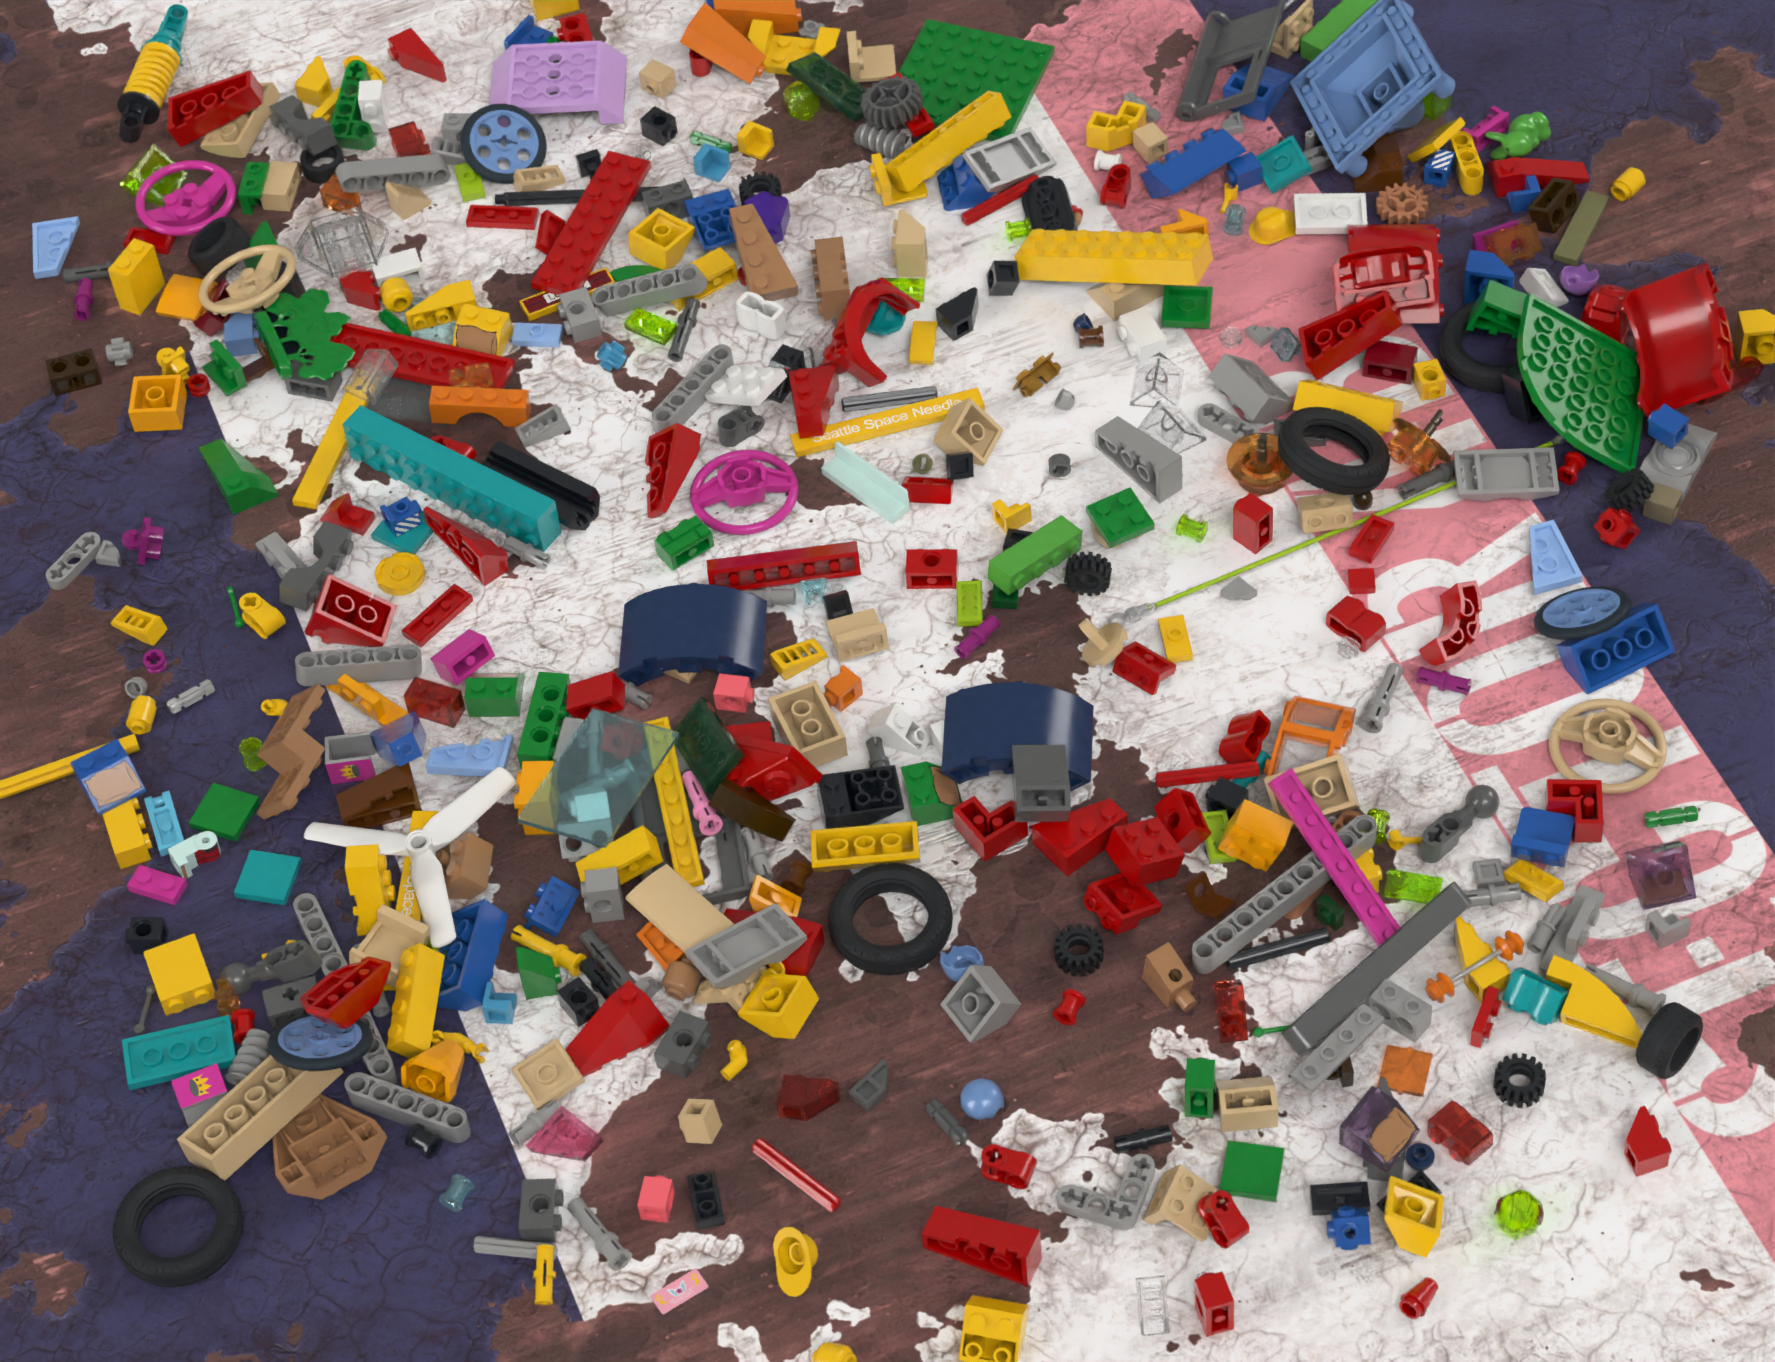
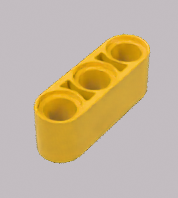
M1458 131L1450 139V151L1455 152L1454 170L1462 191L1468 195H1477L1483 189L1484 169L1472 136L1466 131Z

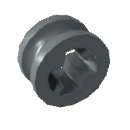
M1060 453L1054 454L1049 458V473L1052 476L1064 477L1070 474L1071 463L1069 456Z

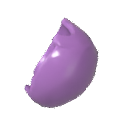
M1585 264L1578 267L1565 266L1559 275L1561 286L1574 296L1589 294L1599 279L1598 271L1594 269L1592 272H1589Z

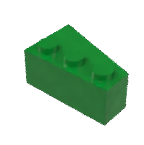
M1489 280L1471 310L1466 330L1474 331V328L1489 330V334L1497 335V332L1513 334L1512 338L1518 339L1524 299L1527 294Z

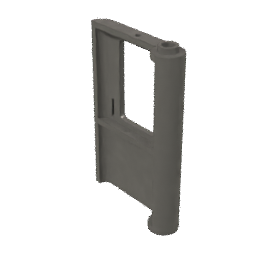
M1280 0L1277 6L1232 21L1225 13L1220 11H1212L1208 14L1176 107L1177 117L1183 121L1191 122L1251 103L1255 100L1286 0ZM1214 17L1222 19L1224 23L1218 24ZM1253 57L1242 93L1208 103L1219 68Z
M725 762L724 766L719 769L697 773L709 801L719 784L724 781L730 767V762ZM643 772L632 774L627 779L633 829L644 825L656 837L663 862L640 874L641 882L667 864L664 847L668 843L656 783L650 774ZM639 780H645L647 782L643 785H640ZM684 786L694 836H705L699 829L700 822L693 815L694 806ZM717 810L716 815L721 818L723 827L714 835L716 836L724 887L721 891L702 895L712 905L742 899L751 892L740 824Z

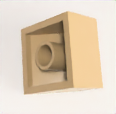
M968 398L951 407L933 442L946 454L970 451L973 453V464L983 466L986 464L1004 429L971 398Z

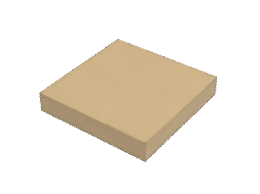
M558 1038L511 1069L537 1110H540L552 1099L556 1102L585 1082V1079Z

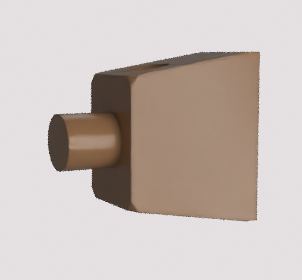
M1168 942L1146 955L1142 979L1166 1007H1171L1178 1003L1184 1012L1192 1009L1197 1004V1001L1191 994L1193 977L1171 944Z

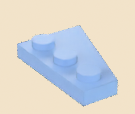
M513 734L503 736L504 740L490 742L489 738L482 739L480 744L466 746L463 743L431 748L426 765L427 774L485 777L497 767L506 769L514 743Z

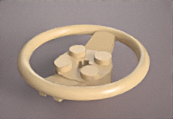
M273 244L254 246L239 251L221 261L206 275L199 288V301L205 309L211 311L214 315L221 314L222 316L237 312L253 314L252 309L262 305L266 309L276 301L279 292L293 277L296 269L295 256L289 249ZM263 254L255 271L253 268L244 269L241 272V276L227 286L226 290L230 297L215 303L209 299V288L221 273L242 260ZM285 258L287 262L286 269L278 281L275 282L282 260Z
M1593 699L1572 706L1556 720L1549 736V751L1552 761L1566 779L1589 780L1574 772L1567 765L1560 751V739L1582 743L1584 754L1598 761L1619 765L1624 759H1627L1647 770L1639 777L1628 782L1616 784L1602 783V794L1627 793L1645 786L1658 775L1667 755L1666 738L1658 722L1640 707L1617 699ZM1596 709H1606L1605 711L1597 712L1595 714L1593 711L1588 716L1576 717L1587 711ZM1630 715L1638 718L1649 728L1655 739L1656 748L1637 733V727L1631 721Z

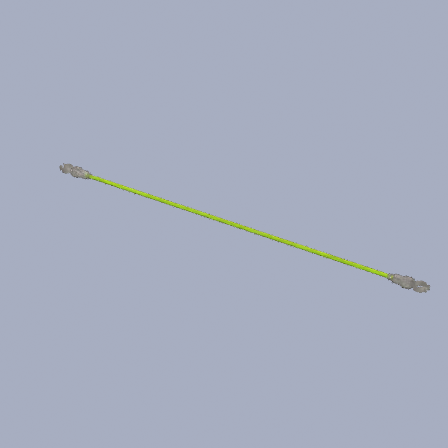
M1558 434L1549 442L1535 448L1561 446L1569 442ZM1456 480L1378 511L1373 515L1382 516L1456 485ZM1371 515L1354 521V527L1367 522ZM1353 527L1334 529L1159 602L1132 606L1125 610L1124 614L1116 612L1112 614L1111 619H1107V624L1111 623L1116 617L1125 618V621L1120 623L1123 627L1126 625V622L1135 623L1140 621L1142 617L1151 614L1157 607Z

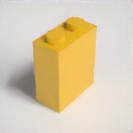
M135 238L108 269L120 309L137 315H141L165 285L154 245Z
M195 933L143 952L166 1016L182 1012L184 1009L204 1004L211 999L217 998Z

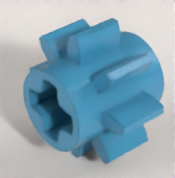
M614 340L611 345L605 342L597 353V358L600 359L599 365L610 372L613 367L617 370L620 369L627 357V354L623 352L625 347Z

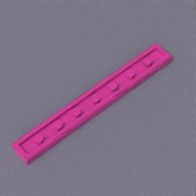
M1288 769L1270 781L1268 786L1379 947L1400 926L1293 769Z

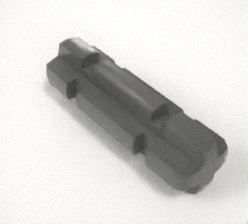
M933 1099L926 1105V1112L932 1118H936L935 1122L948 1136H952L951 1139L956 1145L960 1146L968 1140V1132L962 1126L959 1127V1122L947 1109H943V1105L939 1100Z

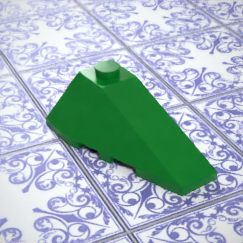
M221 438L198 447L233 515L279 497L270 478Z

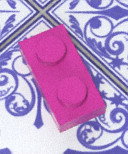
M139 865L127 887L130 892L176 906L188 884L184 878Z

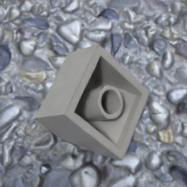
M970 965L940 1005L970 1043H975L1006 1025L1022 1004L992 966Z

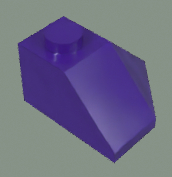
M763 191L745 200L744 205L753 203L775 245L783 241L790 220L788 199L783 196L776 197L769 192Z

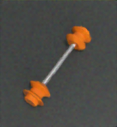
M1508 930L1505 932V939L1499 936L1495 938L1496 951L1452 978L1438 972L1436 974V981L1431 978L1426 980L1427 986L1425 990L1428 997L1432 1001L1443 1003L1445 1000L1444 995L1454 996V982L1490 960L1500 956L1507 961H1512L1513 953L1522 955L1524 947L1522 938L1519 934Z

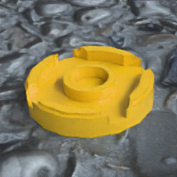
M409 552L394 553L392 557L388 559L385 557L377 565L375 578L378 587L384 593L392 596L410 594L420 588L425 580L426 572L423 563L419 557Z

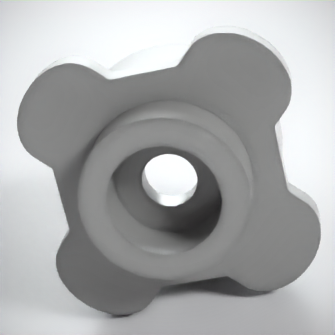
M807 20L804 22L803 28L799 30V35L804 38L817 39L820 27L825 26L823 23L817 24L815 21Z

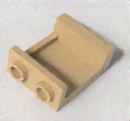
M382 904L377 911V922L357 949L352 947L349 951V964L359 963L361 959L367 956L391 962V969L385 985L389 984L396 988L401 964L400 957L403 950L418 943L427 946L430 941V926Z

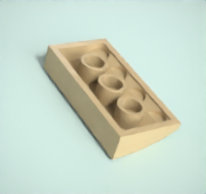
M259 83L263 88V104L207 133L200 147L205 151L221 156L246 158L271 114L269 106L277 103L281 96L274 83Z
M667 864L644 879L625 898L683 952L735 925Z

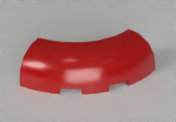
M1476 580L1457 583L1439 596L1443 609L1441 631L1437 638L1419 649L1422 658L1429 664L1437 666L1458 658L1476 640L1481 624H1479V612L1482 611L1481 595Z

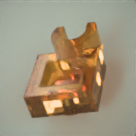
M216 979L218 991H214V997L218 1000V1012L220 1017L229 1015L231 1018V1014L240 1009L239 996L235 995L228 979Z

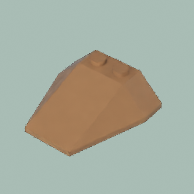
M319 1094L272 1137L276 1177L288 1194L322 1200L372 1172L387 1136L374 1119Z

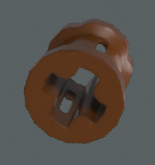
M1099 325L1098 328L1092 329L1078 327L1079 348L1083 349L1084 346L1091 345L1104 347L1103 326Z
M793 860L790 864L791 870L789 875L782 881L781 885L791 893L801 895L805 891L804 884L807 878L811 877L813 869L805 861Z

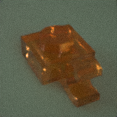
M489 363L465 366V372L459 369L449 371L451 387L467 385L473 388L493 387Z

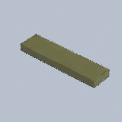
M1586 191L1554 253L1553 260L1577 266L1609 203V196Z

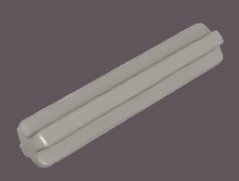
M484 1236L475 1237L473 1245L476 1253L533 1259L537 1258V1245H553L554 1260L558 1251L555 1243Z

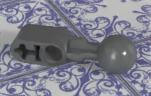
M1477 785L1471 788L1465 797V806L1461 810H1454L1452 813L1443 814L1423 831L1418 849L1419 857L1427 863H1436L1457 846L1460 837L1472 827V821L1475 818L1485 819L1496 813L1500 804L1497 792L1488 785Z
M298 940L272 949L264 960L256 963V966L249 967L241 962L227 965L221 972L220 985L227 994L242 996L247 994L252 989L254 982L258 980L263 982L279 979L282 983H287L312 975L320 968L322 958L305 940Z

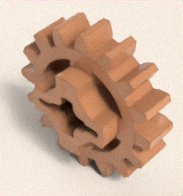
M1394 183V188L1386 186L1385 192L1380 191L1379 197L1376 199L1377 214L1381 215L1382 221L1388 219V224H1393L1394 222L1397 224H1410L1412 221L1418 224L1419 218L1424 219L1425 212L1428 211L1427 195H1423L1422 189L1416 191V185L1407 187V183H1403L1400 187L1397 183Z

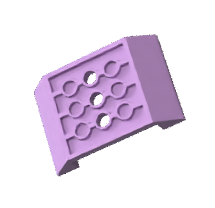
M603 41L511 45L493 62L489 105H514L527 111L529 114L598 111L600 124L623 123L627 56ZM552 92H558L555 95H550ZM498 119V124L501 127H508L510 125L508 119Z

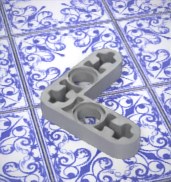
M1137 1154L1132 1157L1116 1198L1075 1185H1065L1057 1192L1058 1208L1061 1212L1119 1230H1129L1137 1222L1154 1178V1160L1147 1154ZM1146 1165L1147 1169L1142 1171L1141 1179L1137 1178L1138 1168ZM1129 1187H1137L1141 1190V1193L1136 1197H1130L1125 1191ZM1069 1196H1074V1200H1071L1070 1203L1065 1202V1199H1068ZM1083 1199H1085L1084 1208H1080V1204H1083ZM1100 1202L1105 1208L1101 1212L1094 1213L1090 1211L1089 1206L1092 1203ZM1110 1207H1113V1211H1111V1216H1108L1110 1212ZM1123 1212H1128V1216H1125L1124 1219L1119 1218V1215H1122Z

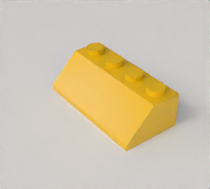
M1307 379L1299 381L1293 410L1298 411L1309 407L1336 409L1362 420L1379 435L1385 436V432L1393 431L1404 401Z
M917 821L810 830L811 864L814 872L866 868L884 863L907 865L921 863Z

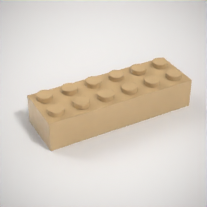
M270 1055L186 1130L177 1141L189 1162L199 1168L211 1171L219 1176V1178L226 1180L343 1073L342 1068L326 1071L296 1070L280 1064Z

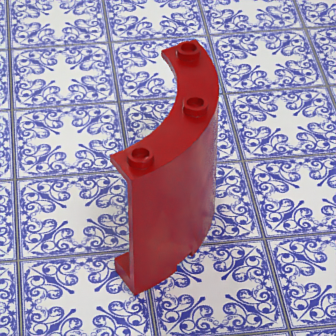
M1435 224L1348 225V253L1393 245H1418L1431 251L1435 279H1432L1435 302L1399 307L1402 324L1439 323V318H1444V303H1439L1438 268L1443 267V255L1438 254L1437 243H1440V228L1436 229ZM1403 259L1405 277H1407L1408 273L1406 260ZM1353 267L1352 270H1353L1354 283L1356 284L1355 271H1354V267ZM1401 281L1364 286V288L1399 283Z
M1707 262L1625 292L1621 300V310L1628 317L1638 351L1636 359L1640 367V389L1637 396V404L1640 410L1645 412L1647 418H1649L1654 410L1658 411L1663 404L1676 409L1731 389L1734 375L1732 368L1729 369V362L1734 360L1732 338L1725 308H1719L1715 293L1719 292Z

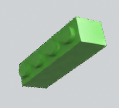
M1342 0L1340 4L1329 11L1326 17L1318 21L1311 31L1302 36L1300 40L1301 57L1312 62L1378 0Z
M1061 515L989 560L987 579L1010 595L1017 589H1022L1033 579L1041 577L1050 568L1058 566L1069 556L1078 553L1082 546L1083 531Z

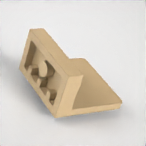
M1306 0L1278 27L1271 52L1288 59L1293 52L1298 51L1302 36L1314 28L1312 26L1314 15L1313 0Z
M856 31L847 32L851 83L879 81L896 74L894 45L862 47L861 40L856 38Z
M874 608L826 621V626L839 662L889 649L886 626L884 622H879Z
M763 966L757 969L743 983L724 988H715L704 976L693 1001L697 1005L728 1002L738 1013L766 968Z
M1179 1164L1163 1173L1143 1220L1150 1225H1154L1162 1220H1169L1198 1241L1203 1242L1207 1239L1210 1230L1199 1215L1197 1204L1201 1197L1211 1195L1219 1190Z

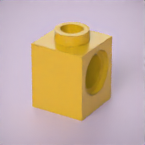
M1438 359L1414 363L1413 382L1421 401L1445 396L1446 378Z

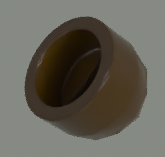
M1371 491L1353 495V506L1358 510L1369 509L1373 504Z

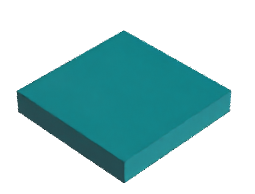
M1293 135L1256 156L1263 166L1262 177L1272 194L1313 171Z
M424 511L419 514L422 524L397 538L386 526L384 520L371 533L372 540L394 550L409 552L415 555L434 532L425 523Z
M250 850L234 891L235 897L286 905L302 864L301 858Z

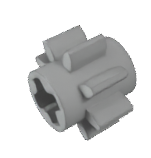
M124 337L111 339V344L106 345L108 362H115V367L128 365V360L133 359L131 342H124Z

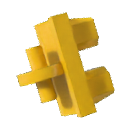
M180 346L176 351L171 348L161 349L156 356L157 363L162 367V375L181 374L184 385H186L189 379L187 372L190 368L185 361V351Z

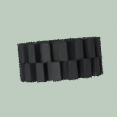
M762 171L761 175H758V172H754V176L748 174L747 179L743 178L741 180L742 184H739L742 206L745 200L755 196L756 194L754 193L759 191L769 192L776 197L782 196L780 181H778L776 176L773 177L772 173L766 175V172Z
M1633 468L1630 472L1628 470L1625 471L1623 476L1619 475L1616 477L1617 480L1610 483L1612 486L1607 487V492L1604 496L1613 509L1620 510L1622 508L1631 513L1632 509L1636 511L1639 509L1638 506L1640 504L1643 506L1646 503L1645 499L1651 497L1650 494L1654 492V485L1640 468L1636 470Z
M1080 552L1079 556L1075 553L1072 557L1068 558L1066 563L1064 582L1067 588L1072 587V592L1075 593L1078 590L1079 595L1087 593L1088 596H1092V593H1095L1096 596L1100 595V592H1106V589L1110 586L1111 563L1108 562L1106 557L1101 559V554L1098 553L1096 556H1093V552H1088V555Z
M1077 924L1076 929L1073 928V925H1069L1068 931L1063 928L1060 931V935L1057 934L1056 942H1054L1055 962H1057L1059 969L1063 967L1064 973L1068 974L1071 971V976L1076 977L1077 972H1081V977L1086 976L1085 971H1088L1091 975L1094 973V967L1096 969L1100 968V962L1103 963L1104 948L1101 935L1098 936L1096 929L1091 932V926L1086 925L1085 929H1082V924ZM1075 945H1084L1089 948V952L1085 955L1076 956L1070 954L1069 949Z
M1517 1053L1512 1054V1059L1508 1055L1505 1056L1503 1062L1499 1061L1497 1068H1495L1494 1088L1496 1096L1500 1095V1101L1503 1103L1508 1100V1106L1513 1107L1514 1103H1518V1108H1523V1103L1530 1107L1533 1101L1535 1103L1539 1102L1540 1096L1542 1097L1544 1094L1546 1071L1542 1069L1543 1064L1540 1061L1536 1063V1058L1533 1056L1528 1060L1525 1053H1522V1058H1518ZM1520 1074L1528 1077L1531 1083L1527 1086L1519 1087L1511 1084L1509 1078Z

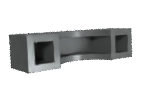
M291 95L269 106L272 114L270 115V120L273 126L281 129L285 136L288 135L294 143L297 142L304 151L307 150L315 156L337 144L331 125L322 117L308 120L302 102L295 96Z
M326 521L322 523L313 536V554L319 558V561L306 568H291L279 584L281 603L308 611L310 606L315 603L328 574L333 575L335 571H339L345 556L351 554L354 542L351 541L350 529Z

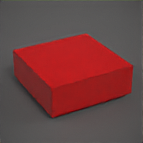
M1374 568L1348 569L1350 594H1372L1376 592Z

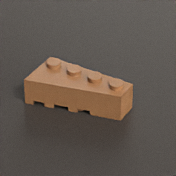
M753 203L730 208L729 219L748 292L756 293L767 301L798 296V284Z
M843 236L814 240L815 249L811 250L812 264H817L816 267H813L814 281L820 282V284H815L816 297L822 299V301H817L819 316L824 315L825 325L838 323L850 299Z

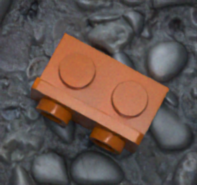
M650 921L636 934L665 971L671 962L681 961L682 958L687 957L685 952Z

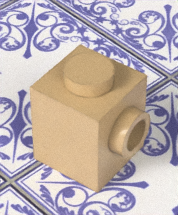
M654 59L639 72L641 89L661 99L672 92L677 86L674 69Z
M1150 122L1133 131V148L1150 164L1168 153V137L1154 122Z
M688 1099L678 1116L680 1129L683 1131L687 1143L712 1144L722 1127L714 1100Z

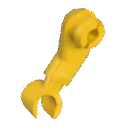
M433 1031L432 1046L449 1039L459 1043L467 1054L472 1053L478 1063L482 1064L485 1062V1058L479 1056L481 1052H489L484 1043L475 1045L474 1041L461 1033Z

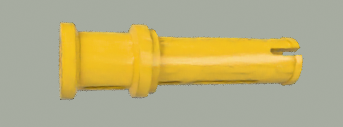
M517 925L513 929L522 936L512 933V941L552 957L554 967H562L568 970L569 974L573 977H577L582 973L579 970V965L587 958L584 954H576L570 951L569 947L565 944L556 945L521 925Z

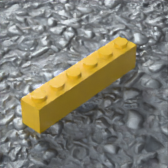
M987 91L884 165L895 189L906 192L914 191L922 181L932 178L940 168L950 165L955 157L967 149H971L970 147L976 142L986 139L987 134L991 131L1001 128L1005 121L1011 118L1001 93Z

